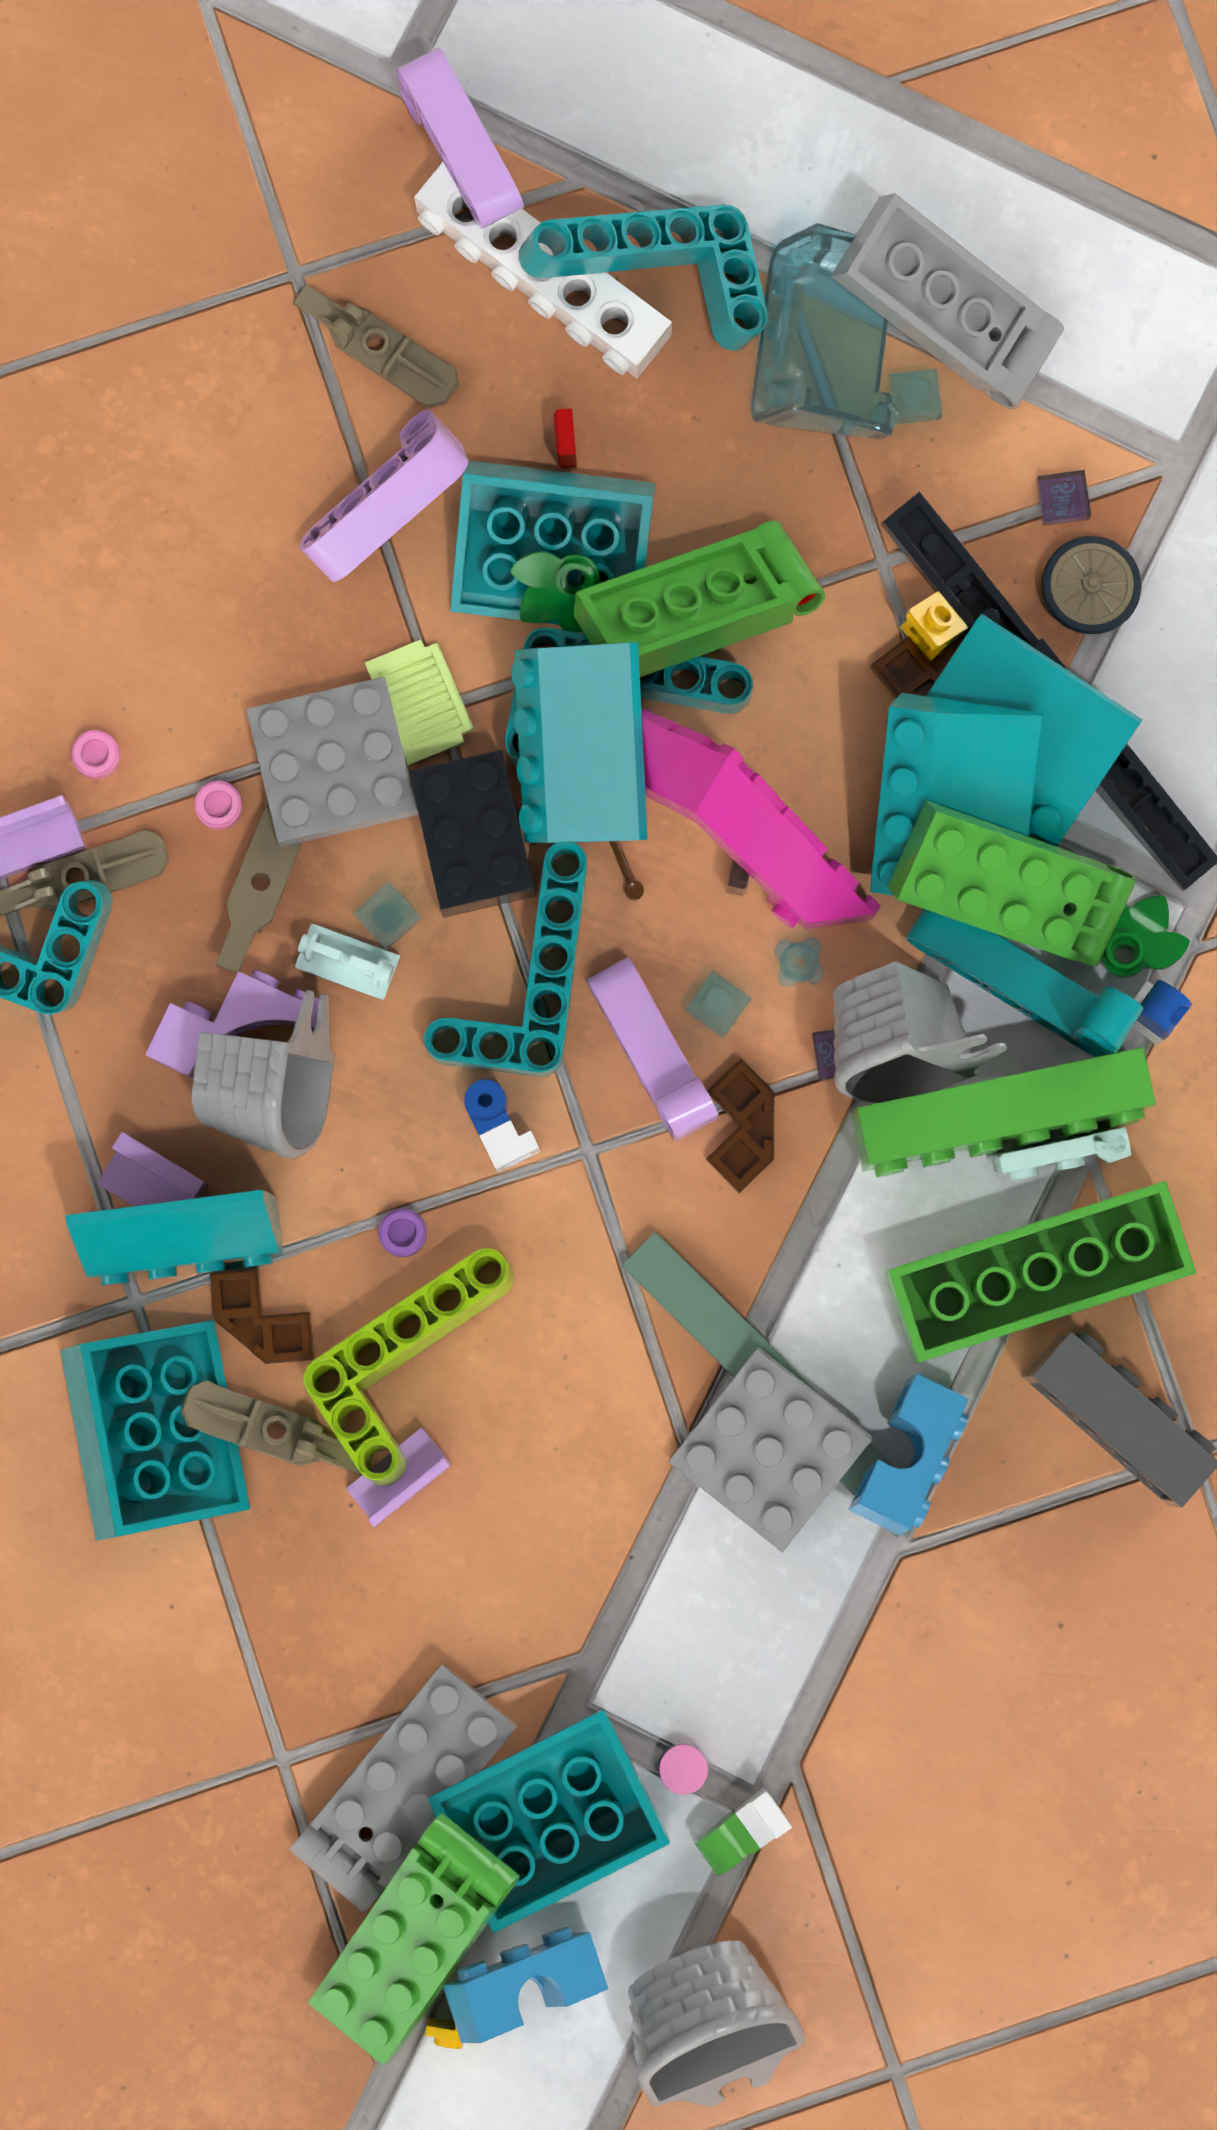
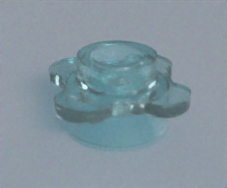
M808 937L804 942L790 943L787 940H782L776 945L774 953L780 960L781 969L777 978L781 985L792 987L795 983L806 981L811 984L821 982L825 972L819 965L818 954L822 946L817 939ZM802 958L804 965L801 967L797 966L795 960Z

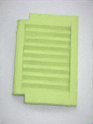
M420 639L365 662L371 680L381 677L386 679L408 767L465 744L462 734L472 731L474 727L438 643L424 647Z

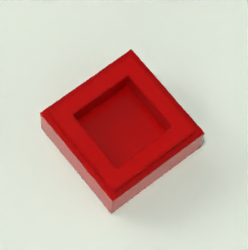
M572 408L558 409L554 413L558 466L560 465L561 468L577 467Z

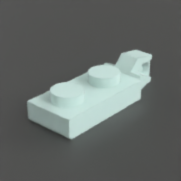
M1119 1127L994 1153L993 1161L996 1172L1002 1174L1009 1172L1010 1180H1018L1039 1175L1037 1166L1056 1163L1057 1170L1076 1168L1086 1165L1084 1156L1095 1155L1106 1163H1112L1131 1156L1126 1127Z

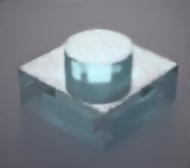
M937 369L890 374L889 387L894 425L941 419L942 407Z
M390 882L384 885L353 913L386 951L421 920L420 915Z
M712 971L685 1009V1012L724 1039L752 998Z

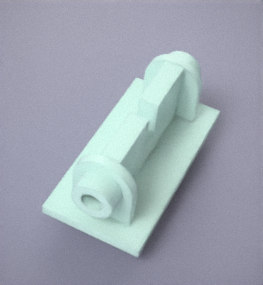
M311 923L307 935L304 934L299 943L298 952L300 954L295 968L384 1001L400 955Z

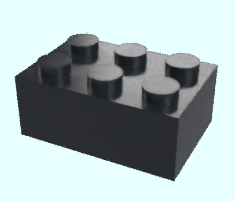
M502 750L409 771L443 918L536 897Z

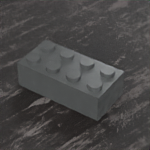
M1082 1331L1080 1334L1072 1332L1059 1334L1022 1378L1166 1505L1183 1508L1216 1470L1217 1459L1211 1455L1216 1450L1215 1446L1193 1429L1190 1432L1187 1429L1184 1431L1174 1422L1179 1415L1160 1398L1152 1399L1149 1397L1147 1399L1138 1391L1137 1388L1142 1384L1141 1381L1121 1364L1117 1367L1115 1365L1110 1366L1100 1357L1105 1350L1085 1332Z

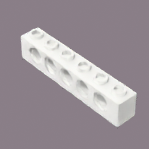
M443 162L415 195L416 210L419 214L417 218L426 229L435 235H440L443 232L456 242L454 247L463 257L472 263L480 260L493 270L491 272L492 277L500 285L510 291L517 288L530 298L528 300L529 305L537 313L547 319H550L553 315L567 326L565 331L574 341L584 347H587L590 343L604 354L602 356L603 361L615 372L624 375L627 371L638 379L672 335V322L606 272L552 278H535L527 274L521 267L518 252L522 243L540 222L523 209L483 229L478 226L475 219L470 222H462L456 219L455 214L460 209L466 208L467 205ZM501 235H508L516 240L514 246L507 250L496 249L491 243L496 237ZM538 243L544 253L553 256L548 246ZM573 291H583L590 297L589 301L582 306H572L567 303L565 298ZM617 318L624 321L627 328L622 333L614 335L604 331L602 325L609 319Z

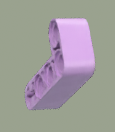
M438 47L397 68L399 90L409 113L417 125L423 124L478 226L483 229L524 208L521 195L442 50Z
M423 410L415 415L400 433L399 439L402 448L315 523L302 537L299 548L332 582H336L348 575L453 484L465 471L468 465V458L462 443L431 410Z
M626 957L586 979L598 1005L673 1140L677 1142L717 1120L719 1115L713 1101L700 1079L695 1077L630 958Z

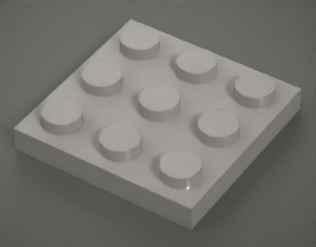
M385 677L246 709L279 847L418 815Z
M758 1347L669 1460V1463L783 1553L873 1437Z

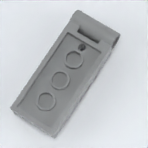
M896 193L878 198L831 275L838 283L978 391H984L985 389L986 394L992 400L1009 409H1016L1064 331L1063 324L1057 318L1041 309Z
M442 1663L289 1850L361 1912L365 1913L387 1887L412 1848L418 1845L424 1832L436 1819L427 1798L482 1771L517 1728V1724ZM363 1827L371 1828L373 1837L369 1839L363 1838L360 1829Z

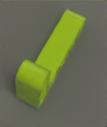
M482 1248L473 1252L313 1360L307 1366L304 1373V1385L307 1392L358 1471L372 1483L379 1486H390L397 1483L403 1477L406 1470V1459L363 1391L505 1296L511 1290L514 1282V1273L508 1261L499 1251L491 1248ZM489 1263L501 1266L500 1277L494 1283H479L478 1274L483 1266ZM449 1290L459 1291L461 1293V1301L454 1310L446 1312L439 1310L438 1301L445 1292ZM409 1317L419 1318L421 1321L419 1332L410 1339L400 1338L398 1334L400 1324ZM369 1344L379 1345V1359L370 1366L360 1365V1351ZM329 1371L339 1372L340 1383L333 1392L321 1393L319 1390L320 1378ZM353 1411H364L366 1415L364 1427L356 1433H347L344 1428L346 1417ZM380 1450L390 1451L392 1455L390 1467L385 1472L372 1473L370 1469L372 1456Z

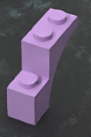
M254 969L251 976H248L238 971L214 1023L208 1021L212 1013L198 1005L185 1001L183 1008H180L170 1003L145 1055L151 1060L194 1079L200 1032L237 1036L259 1027L272 1025L295 1026L305 992L297 989L294 996H291L276 989L280 981ZM314 997L311 1014L312 1031L315 1029L318 1015L319 999Z

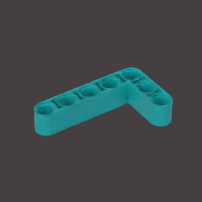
M722 204L546 220L535 227L522 243L518 252L521 267L527 274L535 278L697 264L712 334L715 341L727 350L738 351L743 349L765 328L768 321V312L748 223L744 214L732 205ZM714 228L721 230L726 239L719 237ZM670 231L677 233L683 243L676 241ZM627 235L634 237L640 247L633 245ZM583 239L592 242L597 251L589 249ZM538 243L548 246L553 256L544 253ZM724 272L730 274L734 278L736 284L731 283L725 277ZM734 316L741 319L746 329L741 328L735 322Z
M538 628L526 637L523 649H533L541 644H550L554 647L591 644L585 634L554 628ZM701 656L651 673L646 679L640 681L641 698L725 714H735L742 711L749 704L753 690V679L750 672L744 666ZM680 670H688L696 675L698 682L693 688L682 690L672 683V676ZM735 679L743 685L744 693L735 699H729L719 692L718 685L723 680ZM516 686L505 735L506 752L510 762L515 767H517V762L520 758L519 753L514 749V743L519 738L514 726V716L517 711Z
M574 842L555 843L547 850L544 858L522 1027L456 1018H439L427 1027L424 1035L425 1047L436 1062L449 1066L537 1077L549 1076L560 1068L564 1057L587 878L586 855L578 844ZM565 854L572 855L580 864L578 870L573 875L563 877L554 872L552 865L557 857ZM556 901L567 902L574 910L572 917L567 922L560 924L549 920L546 912L552 903ZM549 948H559L566 953L567 962L563 968L557 971L547 970L540 963L543 952ZM547 994L556 996L561 1002V1009L558 1014L552 1018L540 1017L534 1010L535 1002L539 997ZM442 1030H453L460 1036L459 1046L451 1053L443 1054L438 1052L434 1048L433 1041L435 1036ZM497 1035L507 1041L508 1048L501 1058L491 1060L482 1055L481 1045L487 1037ZM545 1041L554 1047V1059L546 1065L539 1066L533 1064L528 1058L529 1048L536 1042Z
M88 880L72 883L65 888L60 897L39 959L0 945V998L48 1015L69 1010L76 1005L112 909L113 900L111 892L104 884L99 881ZM83 889L92 892L97 902L96 909L89 916L83 914L77 906V896ZM67 934L76 937L80 944V953L75 960L65 957L61 950V941ZM6 962L14 964L19 971V982L14 988L7 986L1 978V969ZM50 979L60 982L64 989V998L58 1005L50 1002L45 994V986Z
M926 909L921 911L905 937L911 945L1093 1057L1116 1053L1144 1010L1143 1006L1136 1000L1113 987L1105 986L1095 995L999 935Z

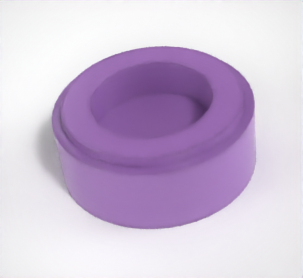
M396 1209L389 1212L382 1219L378 1231L379 1240L384 1249L390 1254L397 1257H409L418 1253L423 1248L427 1239V1227L423 1219L416 1212L409 1209Z

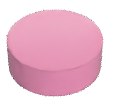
M91 730L81 734L75 740L71 751L72 761L78 771L85 777L95 780L111 776L117 770L121 760L120 748L116 741L108 733L100 730Z
M212 781L198 791L194 807L198 818L205 826L214 830H226L240 820L243 813V800L233 785L224 781Z
M677 1744L666 1750L661 1757L659 1774L663 1784L670 1791L677 1794H691L700 1789L706 1781L708 1765L705 1756L698 1748L690 1744Z

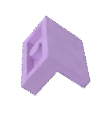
M58 796L0 817V880L86 849L72 807L63 796Z
M121 1132L112 1147L117 1152L98 1181L101 1187L132 1206L201 1198L209 1185Z
M423 1427L399 1445L406 1459V1470L403 1477L397 1483L390 1486H379L362 1475L346 1488L369 1517L368 1521L373 1527L378 1526L452 1466ZM391 1452L370 1468L372 1473H382L390 1467L392 1463Z

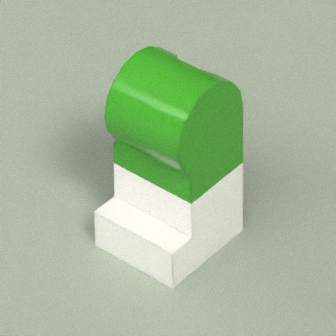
M764 1786L707 1830L694 1844L714 1873L719 1876L733 1868L749 1854H754L773 1839L779 1838L790 1830L792 1826Z

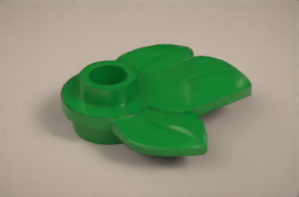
M547 551L533 552L517 560L511 568V573L517 580L528 585L521 601L520 620L528 623H544L558 619L562 630L575 633L581 632L582 629L573 615L575 596L577 591L599 584L600 573L595 562L583 554L574 553L560 558ZM573 569H578L583 572L585 580L581 583H573L569 580L567 573Z
M1158 895L1143 899L1134 904L1130 909L1125 905L1101 958L1104 968L1110 974L1120 978H1129L1137 975L1144 968L1164 970L1174 965L1185 954L1190 940L1179 933L1167 931L1169 908L1165 896ZM1120 948H1128L1132 951L1133 958L1129 962H1121L1116 958L1115 953Z

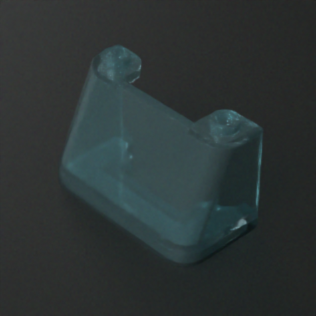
M816 223L783 239L774 249L769 263L765 291L768 321L765 328L760 332L751 399V415L755 422L775 427L871 439H882L892 435V430L898 419V408L890 393L879 391L888 320L831 277L856 234Z

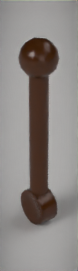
M609 841L627 884L625 888L626 896L630 900L640 899L644 893L643 885L635 881L620 842Z

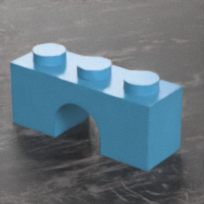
M918 1373L907 1379L887 1424L902 1431L910 1439L913 1446L912 1462L905 1469L894 1468L879 1460L869 1465L848 1510L899 1536L910 1531L913 1526L919 1528L931 1502L925 1500L932 1483L939 1484L949 1465L950 1458L944 1456L950 1440L957 1441L967 1424L969 1415L963 1413L968 1398Z
M569 1926L559 1928L542 1935L544 1944L529 1949L528 1944L518 1945L499 1953L502 1961L487 1967L485 1961H481L457 1970L459 1979L444 1984L443 1988L461 2043H483L523 2026L524 2023L518 2006V1997L522 1986L529 1979L538 1985L546 2007H568L608 1990L590 1932L571 1933Z

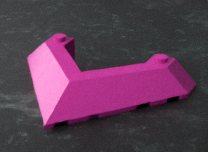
M641 708L646 796L687 817L701 827L769 894L768 902L774 906L771 913L790 928H794L796 924H799L804 929L873 920L881 907L879 903L870 895L863 901L855 893L859 882L840 862L832 858L826 861L822 857L828 848L790 807L786 806L765 780L742 761L744 758L734 747L724 743L722 746L716 744L706 735L690 728L682 727L669 719Z

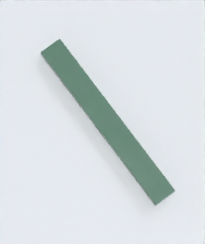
M656 1232L621 1265L733 1377L738 1374L759 1347L823 1397ZM869 1443L839 1482L854 1496L869 1465L879 1460L892 1467L894 1466ZM891 1532L896 1538H898L899 1535Z

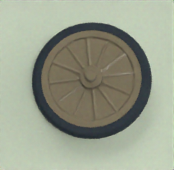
M1079 537L1063 544L1049 558L1042 575V594L1049 612L1060 624L1082 634H1102L1121 626L1133 614L1141 596V575L1135 560L1121 545L1103 537Z

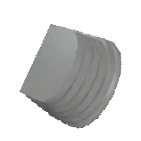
M896 961L842 983L836 987L837 989L832 994L835 1004L832 1010L835 1019L833 1025L835 1033L833 1060L836 1068L834 1082L838 1092L858 1101L882 1103L938 1091L977 1076L979 1074L978 1067L1007 1050L1006 1043H997L972 1053L971 1048L987 1042V1037L985 1034L966 1037L954 1000L951 997L949 986Z
M310 990L305 992L293 1034L288 1042L200 1032L193 1077L192 1103L195 1115L201 1124L206 1127L215 1128L221 1133L229 1134L235 1139L244 1140L250 1145H256L264 1151L276 1152L283 1158H298L315 1146L326 1120L335 1056L330 1047L328 995L322 994L319 998L317 1022L312 1032L311 1014L314 1004V992Z
M738 1940L714 1943L676 1956L641 1975L628 1989L629 1998L632 2003L629 2005L633 2018L631 2025L635 2033L633 2038L636 2048L634 2054L639 2066L638 2081L649 2102L654 2106H660L673 2101H686L705 2106H715L725 2099L720 2089L726 2084L741 2078H750L752 2087L763 2086L770 2081L781 2059L789 2052L802 2046L805 2042V2033L798 2018L787 2007L784 1998L776 1990L774 1983L769 1981L764 1970L758 1965L756 1958L750 1954L748 1947Z

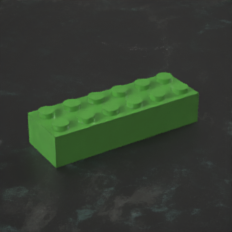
M1142 1047L858 1107L851 1115L863 1172L875 1170L876 1178L904 1172V1169L908 1168L907 1162L921 1160L923 1168L949 1163L951 1159H955L954 1152L968 1150L970 1158L998 1152L999 1149L1003 1148L1002 1142L1015 1140L1016 1147L1020 1148L1045 1142L1046 1139L1051 1138L1049 1132L1062 1130L1063 1137L1068 1138L1092 1132L1093 1129L1098 1128L1097 1122L1109 1120L1110 1128L1137 1123L1140 1119L1146 1118L1144 1111L1156 1105L1144 1048Z
M1163 1181L889 1269L884 1273L915 1364L1196 1274V1270L1167 1183Z

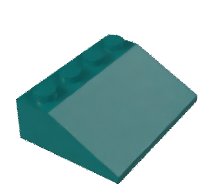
M469 460L462 478L450 612L520 620L521 601L528 585L517 580L512 575L511 568L523 556L537 551H547L560 558L574 553L583 554L591 558L597 565L600 573L599 583L645 568L656 483ZM573 569L567 573L569 580L573 583H581L585 580L583 572L578 569ZM558 619L544 622L559 625Z
M982 613L926 695L927 697L1044 713L1030 833L1043 842L1054 846L1059 845L1143 720Z
M638 642L514 650V663L511 675L516 686L517 711L514 716V726L519 737L520 758L517 762V777L521 783L522 794L519 822L524 832V842L558 843L648 840Z
M901 693L889 706L870 892L894 896L887 887L925 800L1029 837L1044 713Z
M264 1190L65 1215L66 1226L86 1276L89 1278H100L101 1286L130 1283L129 1274L148 1271L149 1280L177 1277V1267L193 1265L196 1266V1274L225 1270L224 1261L243 1259L244 1267L273 1264L272 1255L284 1254L277 1197Z
M214 1320L82 1343L60 1350L96 1541L250 1509L238 1445L189 1427L181 1412L189 1387L207 1380L227 1389Z
M604 1709L427 1798L436 1818L441 1813L445 1814L520 1875L515 1886L488 1922L493 1934L670 1844V1838Z

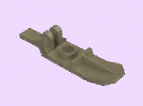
M308 284L304 286L294 300L293 304L328 327L338 349L425 406L432 408L446 404L458 388L459 381L455 367L435 357L371 314L370 311L356 307L351 303L343 307L328 299ZM378 337L383 339L385 344L382 349L373 351L367 347L368 342L372 338Z
M268 803L258 822L226 904L231 926L217 959L216 966L234 973L240 972L257 932L262 933L264 927L272 922L302 845L301 842L279 847ZM263 877L270 881V885L266 890L258 891L252 887L254 880Z
M143 830L123 839L39 865L34 871L28 873V878L24 882L0 890V916L31 906L56 911L62 893L70 885L68 876L74 870L84 872V881H99L111 893L160 876L169 862L163 837L149 830ZM83 889L77 896V904L93 899L95 896L89 890Z
M207 1380L188 1388L181 1412L189 1427L297 1466L322 1461L362 1475L340 1441L328 1436L316 1420L236 1393ZM273 1423H278L285 1429V1435L281 1439H273L268 1435L267 1427Z

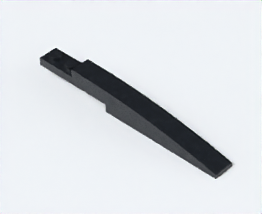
M920 491L881 523V526L934 592L939 591L967 625L968 628L963 632L965 636L982 613L1067 669L1043 638L1038 640ZM1126 744L1095 791L1180 889L1184 891L1217 864V855L1131 747Z

